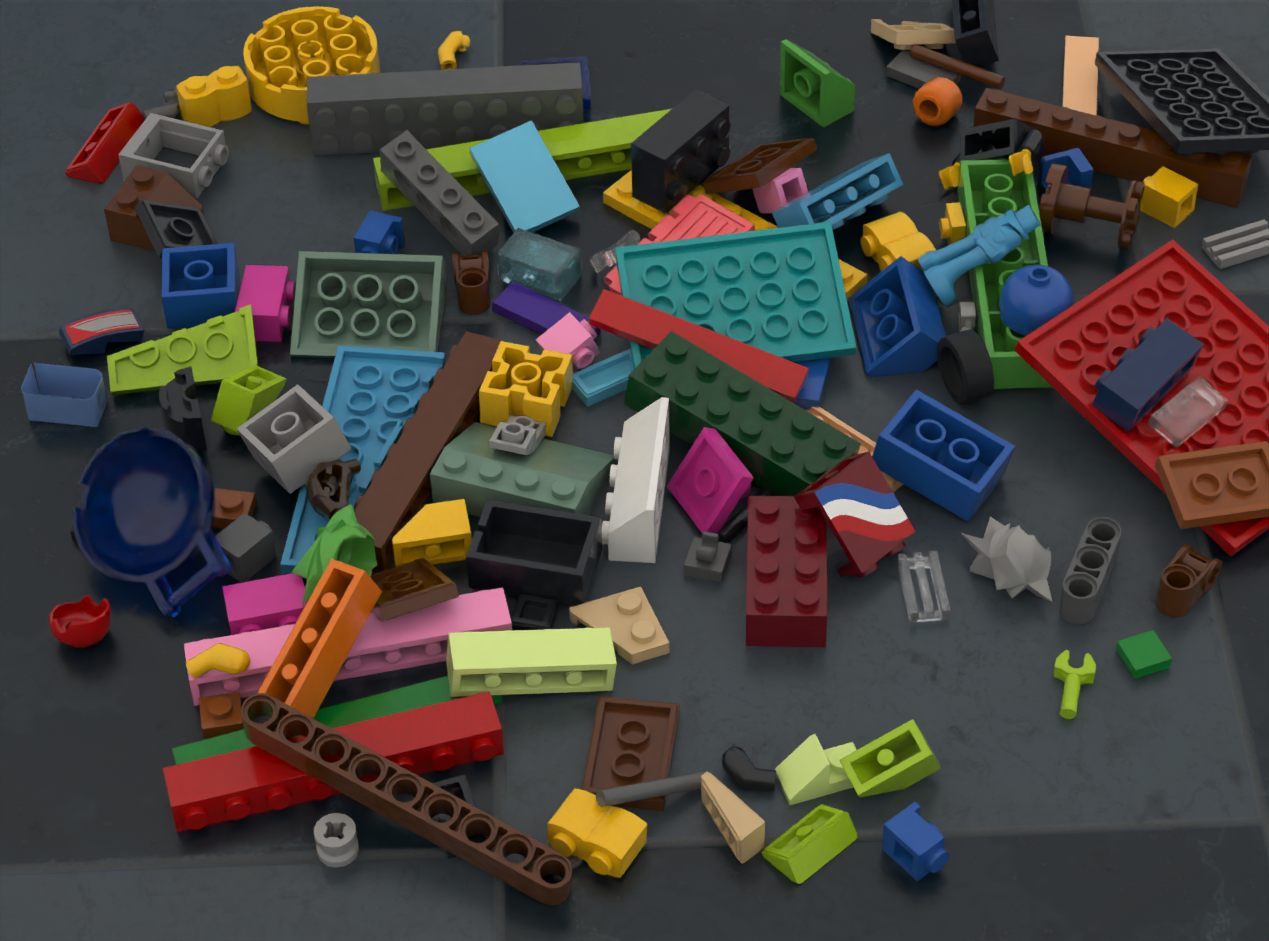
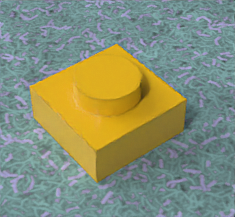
M960 202L946 203L945 218H940L939 220L940 237L942 240L946 239L948 245L965 238L966 223Z

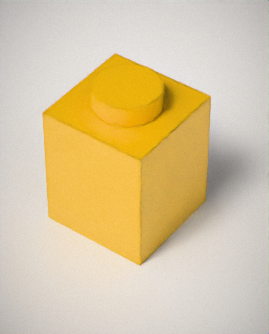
M1164 166L1154 175L1144 179L1145 188L1140 203V211L1173 228L1178 226L1194 211L1198 183Z

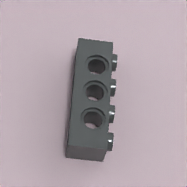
M408 130L380 149L381 172L463 256L478 255L483 250H488L489 252L498 245V222Z

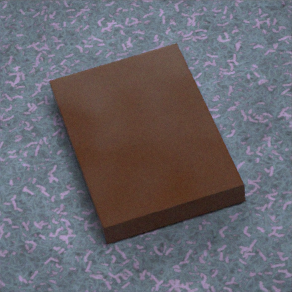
M805 138L760 144L702 182L705 193L761 188L817 151L815 139Z
M424 558L371 574V579L382 591L372 610L381 621L459 597L456 584Z
M598 696L581 790L596 795L598 790L669 778L680 715V704ZM667 795L611 806L664 811Z

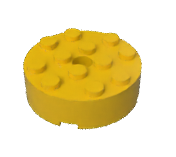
M302 7L279 13L262 22L263 28L255 35L250 34L244 45L243 55L249 92L254 102L269 114L286 120L298 121L301 124H309L307 77L380 73L377 39L373 29L359 16L355 15L353 18L341 15L340 9Z

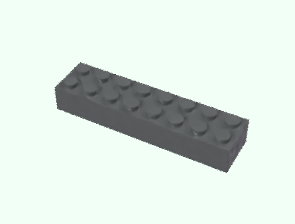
M580 62L307 77V111L313 156L380 152L382 147L406 130L425 149L491 139L531 120L537 131L582 124L584 119Z

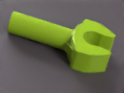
M1069 650L1063 651L1056 658L1053 676L1065 682L1060 715L1065 719H1074L1076 717L1081 685L1094 683L1096 664L1089 653L1085 654L1083 666L1080 668H1073L1069 665Z

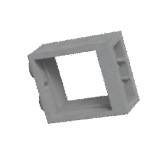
M150 113L119 153L123 180H126L136 165L167 172L189 194L197 199L205 187L211 184L213 176L218 169L227 162L229 148L226 146L223 130ZM163 147L199 156L191 168L154 160Z

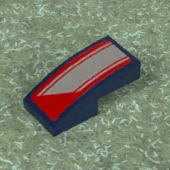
M121 308L93 313L60 326L59 334L70 355L104 354L107 342H141L145 330L133 308Z

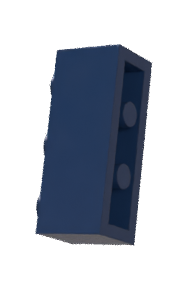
M1167 318L1156 329L1152 326L1148 328L1139 340V346L1135 350L1128 348L1118 360L1117 368L1113 372L1107 369L1094 386L1098 391L1092 406L1128 432L1194 367L1204 345Z

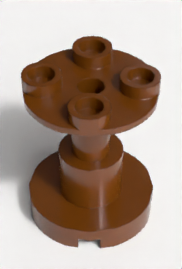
M1052 163L1046 178V183L1051 184H1048L1045 194L1042 193L1039 208L1042 232L1053 235L1059 219L1085 223L1086 218L1091 217L1119 223L1118 248L1129 250L1133 233H1136L1139 223L1140 212L1136 211L1138 202L1141 203L1145 182L1133 179L1125 203L1092 196L1091 188L1067 184L1068 166Z

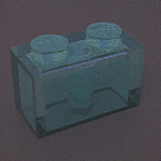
M520 228L516 229L497 253L499 280L509 284L515 282L558 301L564 299L582 275L581 252L579 248Z

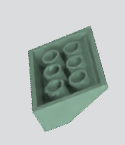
M299 251L290 356L335 358L338 346L437 352L447 283V267L443 256Z
M474 422L444 447L430 473L433 503L465 499L467 514L481 517L486 501L489 499L589 516L610 474L611 464H615L616 460H614V455L544 438L537 449L530 455L489 448V440L497 427Z

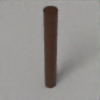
M916 44L911 49L910 56L1000 90L1004 86V76Z

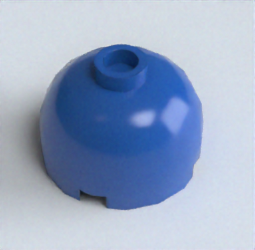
M1038 264L1024 266L1015 270L1004 282L999 299L1001 320L1009 329L1026 336L1074 305V294L1067 278L1060 271L1050 266Z

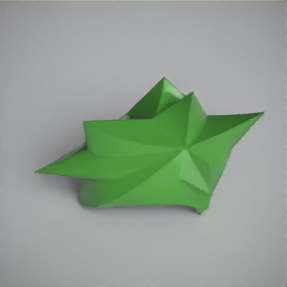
M352 504L336 512L325 527L317 528V539L292 571L298 577L307 579L302 605L312 595L331 558L362 569L370 577L373 568L377 566L374 547L375 539L365 527L357 522Z

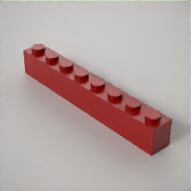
M490 691L331 728L416 775L437 770H447L453 766L474 761H485L495 756L504 755L502 728ZM297 736L290 738L288 741L299 743L304 741L306 737ZM258 746L163 768L177 832L190 829L196 830L207 825L232 819L238 820L248 815L273 809L280 810L290 805L311 800H322L341 793ZM329 755L324 761L333 763L339 761L342 757L339 755ZM367 774L359 780L367 783L375 781L378 777L373 774Z

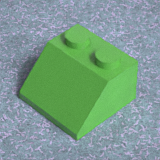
M787 39L781 41L780 95L823 128L854 111L855 84L810 51Z

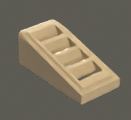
M708 771L701 775V801L734 855L743 864L765 848V821Z

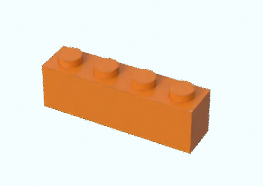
M331 558L257 693L271 695L307 716L314 718L382 593L381 589L366 571Z

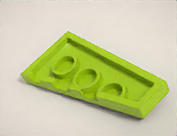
M251 304L223 317L220 315L208 319L206 323L187 330L184 328L172 332V335L162 339L150 340L107 356L111 394L119 395L160 390L161 385L165 387L167 383L175 378L174 372L190 366L192 367L195 386L221 383L223 379L250 366H258Z

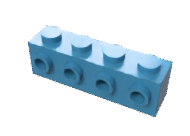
M890 153L856 165L773 211L772 215L778 228L831 222L832 230L844 225V218L849 220L865 213V206L873 207L888 200L887 194L902 186L903 182Z

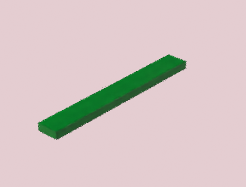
M448 676L319 709L313 719L329 728H335L467 696L451 697ZM491 695L494 705L502 704V695ZM243 729L172 748L175 763L178 765L255 747L256 745L246 738Z

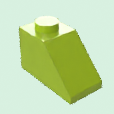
M253 365L223 379L211 421L221 425L222 429L229 434L240 435L237 428L273 403L285 386L287 378Z
M913 719L839 760L860 798L906 789L941 769L927 740Z

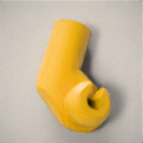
M461 31L451 32L438 48L441 70L456 69V51L465 52V46L469 47L470 39L467 35H462Z
M218 643L187 660L186 667L194 678H198L212 669L229 674H240L249 667L251 659L245 650L228 644Z

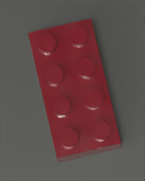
M748 496L746 646L826 648V519L819 507L801 510L794 496Z

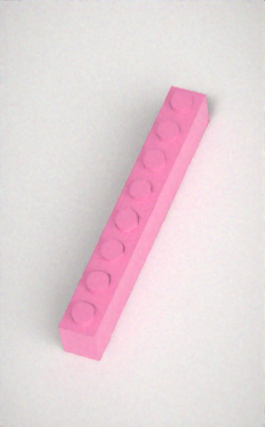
M503 587L462 594L457 598L385 621H381L371 611L334 681L446 661L449 633L512 630V622ZM295 624L184 643L186 661L218 643L228 644L245 650L251 659L249 667L240 674H229L212 669L204 675L194 678L188 671L194 706L199 705L200 697L240 692L241 698L257 694Z

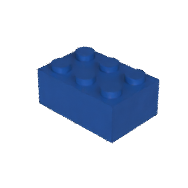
M916 389L880 433L872 457L880 471L969 522L1005 475L1015 445Z

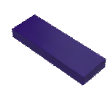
M512 282L492 301L493 312L541 335L569 312L579 322L585 319L589 323V317L515 282ZM592 326L597 335H599L601 329Z

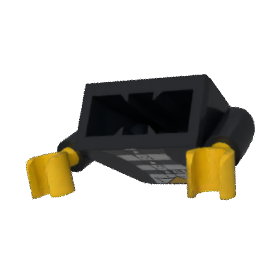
M1016 119L962 129L960 154L953 160L952 166L939 172L944 189L958 186L960 161L1009 159L1013 176L1025 171V174L1032 173L1034 171L1033 167L1039 165L1041 153L1044 150L1042 134L1040 131Z

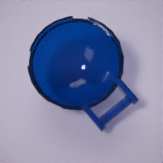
M145 426L119 433L107 441L92 456L78 482L85 484L80 508L73 506L72 512L74 534L79 548L90 565L108 577L131 582L145 581L161 612L168 618L173 619L181 612L180 606L216 576L223 577L231 571V565L211 530L215 519L216 493L209 469L194 447L166 429H149ZM201 550L207 564L172 592L165 576L188 564Z

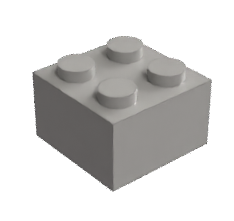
M298 384L237 428L255 461L290 494L307 483L309 475L312 474L319 463L337 460L351 450L335 418Z

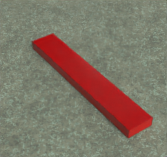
M603 289L589 317V325L650 349H654L673 331L792 403H795L808 376L809 368L606 289Z

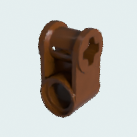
M483 250L478 255L459 256L458 253H452L454 282L457 285L458 306L460 310L474 315L487 311L490 307L488 250Z
M1188 543L1182 545L1172 561L1161 572L1156 596V607L1158 610L1170 617L1185 616L1203 594L1213 587L1221 572L1223 562L1217 558L1211 560L1193 551L1192 545Z

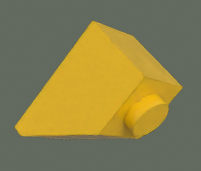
M465 499L426 504L392 538L395 566L420 558L426 559L432 565L466 560L472 538Z

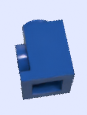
M369 211L353 237L355 253L396 254L397 249L403 248L405 245L403 218Z
M913 802L884 823L882 850L916 881H919L929 872L935 873L942 869L949 859V853L944 849L945 837H943L939 828L932 822H926L920 816L921 806Z

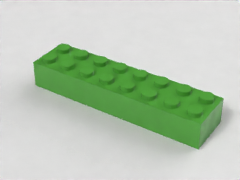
M1009 159L960 161L958 199L966 223L965 238L973 233V228L985 223L989 218L1005 214L1006 211L1011 209L1016 213L1028 204L1041 224L1033 172L1025 174V171L1013 176ZM1041 225L1028 233L1030 239L1025 240L1022 236V243L1005 255L999 262L994 264L990 261L968 270L972 301L975 303L976 331L990 356L994 373V389L1053 388L1014 351L1017 342L1026 335H1021L1006 326L1001 320L999 299L1004 282L1015 270L1028 265L1048 266Z

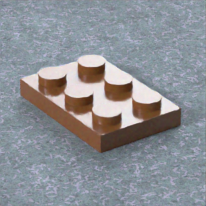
M1267 441L1158 456L1155 467L1180 529L1269 517V445Z

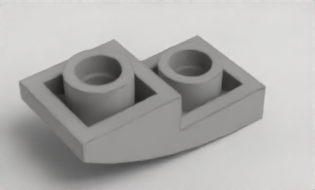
M510 415L506 423L499 422L489 440V448L530 455L537 449L545 436L546 422L536 421L527 416L516 417Z

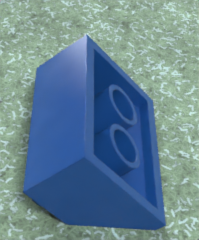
M900 256L848 298L866 373L871 377L924 372L938 361L937 346L940 339L946 336L934 290L924 271Z

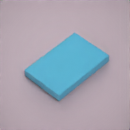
M532 120L470 148L469 153L517 239L579 211L580 206Z

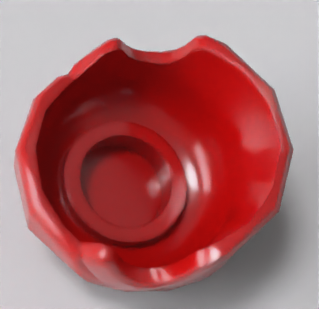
M86 595L78 603L66 602L56 605L50 612L48 619L51 632L58 641L71 647L86 648L95 645L109 632L111 620L110 604L108 599L104 598L101 604L98 605L89 595Z

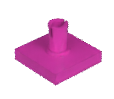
M704 427L668 483L667 488L702 533L703 531L717 533L740 498H745L749 495L751 481L754 477L717 430Z

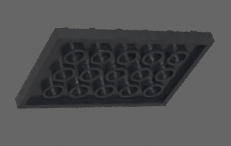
M1219 48L1096 53L1095 65L1177 154L1193 156L1195 153L1210 152L1216 155H1224L1229 151H1242L1254 154L1258 153L1259 150H1269V97Z

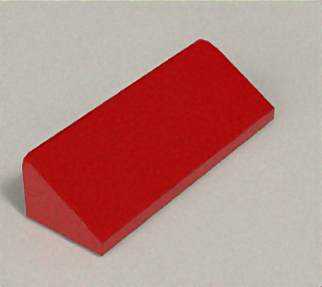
M133 102L111 108L107 111L67 167L65 174L68 177L94 183L106 181L120 161L119 153L144 122L142 113Z

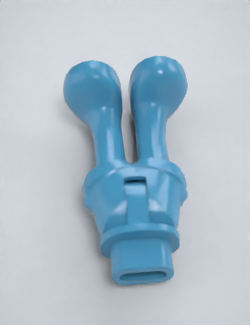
M1029 204L1016 213L1011 209L1006 211L1005 214L991 217L985 223L979 224L973 228V233L968 237L942 249L924 253L918 257V261L935 293L948 308L957 300L954 283L961 275L974 267L990 261L994 264L999 262L1005 255L1022 243V236L1025 240L1030 239L1028 233L1041 224Z

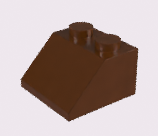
M137 165L104 208L111 241L155 251L135 210L140 200L200 208L202 214L204 212L203 206L167 172Z

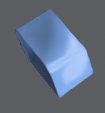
M34 363L36 381L32 364H30L21 386L29 421L98 427L107 403L103 377L99 370Z

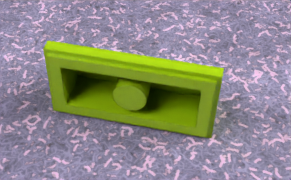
M820 804L764 848L762 855L791 881L802 884L857 839V832L848 812Z

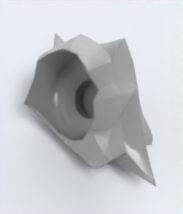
M992 517L989 519L983 539L961 533L978 553L970 566V572L994 579L996 590L1006 589L1011 598L1027 589L1036 596L1053 602L1047 581L1051 566V551L1049 547L1045 549L1034 535H1028L1021 529L1020 525L1010 528V523L1004 526Z

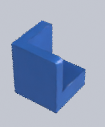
M1079 148L1051 154L1040 159L1038 185L1044 194L1048 184H1051L1046 183V178L1052 163L1068 166L1067 184L1091 188L1093 168Z

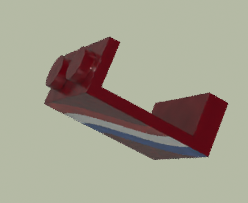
M870 452L846 457L794 496L801 510L819 507L849 558V561L837 570L840 577L857 574L861 578L872 573L879 567L878 560L902 550L906 545L904 540L916 532Z

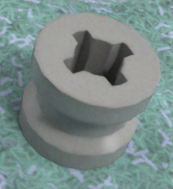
M332 813L323 816L316 822L314 839L319 860L326 866L334 868L344 867L352 863L359 853L356 824L352 818L346 814Z

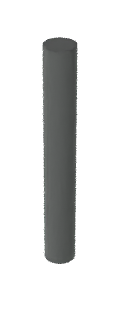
M705 771L598 790L596 801L600 807L701 789V775Z

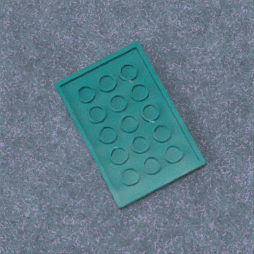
M831 222L615 247L621 294L626 298L792 362L856 354V343ZM629 340L635 369L653 349Z

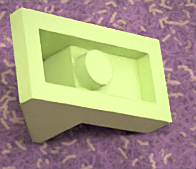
M813 734L775 768L777 771L776 779L789 806L853 788L839 760L857 750L854 743L850 742L823 750L816 734Z

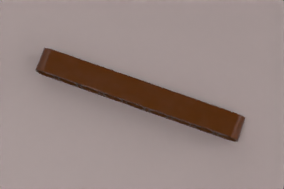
M257 693L249 696L243 702L241 717L244 734L252 744L541 903L558 905L569 897L572 890V865L563 854L271 695ZM259 716L270 717V719L264 723L253 722V720ZM295 735L306 737L304 741L299 743L288 741ZM329 755H339L342 757L339 761L333 763L324 761ZM367 774H373L378 777L375 781L367 783L359 780ZM402 794H410L415 797L412 801L403 803L396 800ZM438 814H446L451 817L449 821L443 823L432 820ZM474 834H483L488 837L482 843L472 842L468 838ZM511 854H519L526 859L520 863H511L505 858ZM548 874H556L563 880L557 884H550L542 878Z

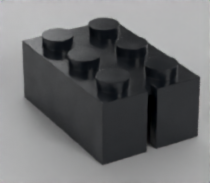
M695 89L631 143L632 197L666 214L698 185H702V182L715 170L724 166L730 156L728 133L731 124L729 122V105Z
M487 499L478 523V531H475L466 555L469 588L491 590L503 587L504 594L519 596L520 594L554 599L558 600V603L573 606L585 603L603 550L601 518Z

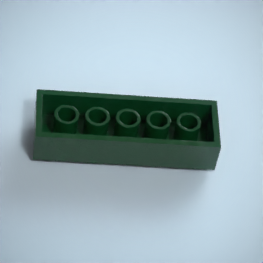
M673 331L650 352L628 377L624 401L626 406L636 412H640L661 397L669 398V423L672 434L693 445L704 427L716 429L754 477L751 482L761 488H769L775 496H796L846 457L856 455L860 450L861 443Z

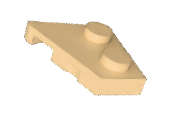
M871 19V33L893 43L896 49L911 50L915 44H924V47L930 49H942L944 44L956 43L954 28L945 24L902 21V25H888L882 22L881 19Z
M641 586L569 608L570 620L576 626L582 623L588 628L610 627L614 649L620 657L632 665L670 653L669 641Z

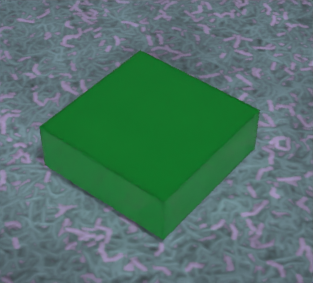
M1154 630L1117 641L1116 651L1134 679L1171 668L1172 657Z

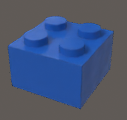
M235 243L162 248L161 298L167 329L195 327L206 323L208 319L220 315L223 317L235 312L240 292V274Z

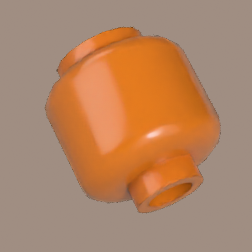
M943 77L930 79L916 91L913 98V109L916 116L928 126L937 127L946 124L959 112L962 106V94L959 87L953 81Z

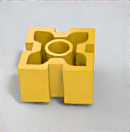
M501 341L492 360L493 372L487 371L479 390L480 423L498 426L499 422L506 423L510 415L516 417L527 416L536 421L546 422L545 436L553 437L561 417L560 406L565 407L573 388L572 354L544 349L541 355L530 353L529 346Z

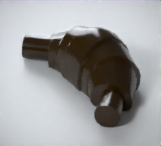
M337 459L327 463H319L312 474L309 475L306 483L307 497L317 514L331 519L336 512L349 505L350 480L352 475L358 474L361 471V465L358 460L352 459L343 462Z

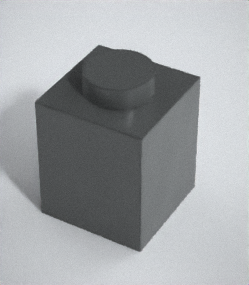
M243 513L211 539L216 566L241 583L247 582L277 557L274 544L275 536L272 529L265 522L257 521L248 514Z

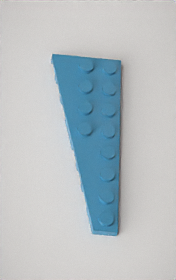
M338 346L322 407L335 418L351 447V450L339 459L343 462L356 459L361 465V471L358 474L352 475L350 480L348 503L349 505L352 504L353 510L357 498L361 495L364 496L369 488L374 471L376 469L380 470L384 464L389 447L393 443L396 444L402 435L406 420L412 418L417 411L422 394L428 393L437 370L439 368L443 369L445 366V353ZM306 484L300 488L280 563L282 575L292 573L295 566L317 539V528L325 527L330 521L329 518L323 517L314 511L307 497Z

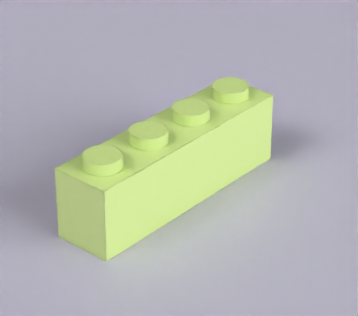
M610 627L467 631L448 634L446 665L451 697L472 696L489 691L491 695L613 690L617 662Z

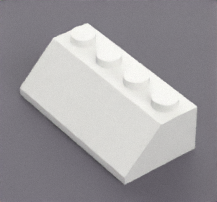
M661 397L626 420L623 426L622 437H615L614 460H618V465L611 464L610 487H614V493L607 492L605 513L610 516V521H603L602 544H608L610 561L655 563L670 454L669 398Z

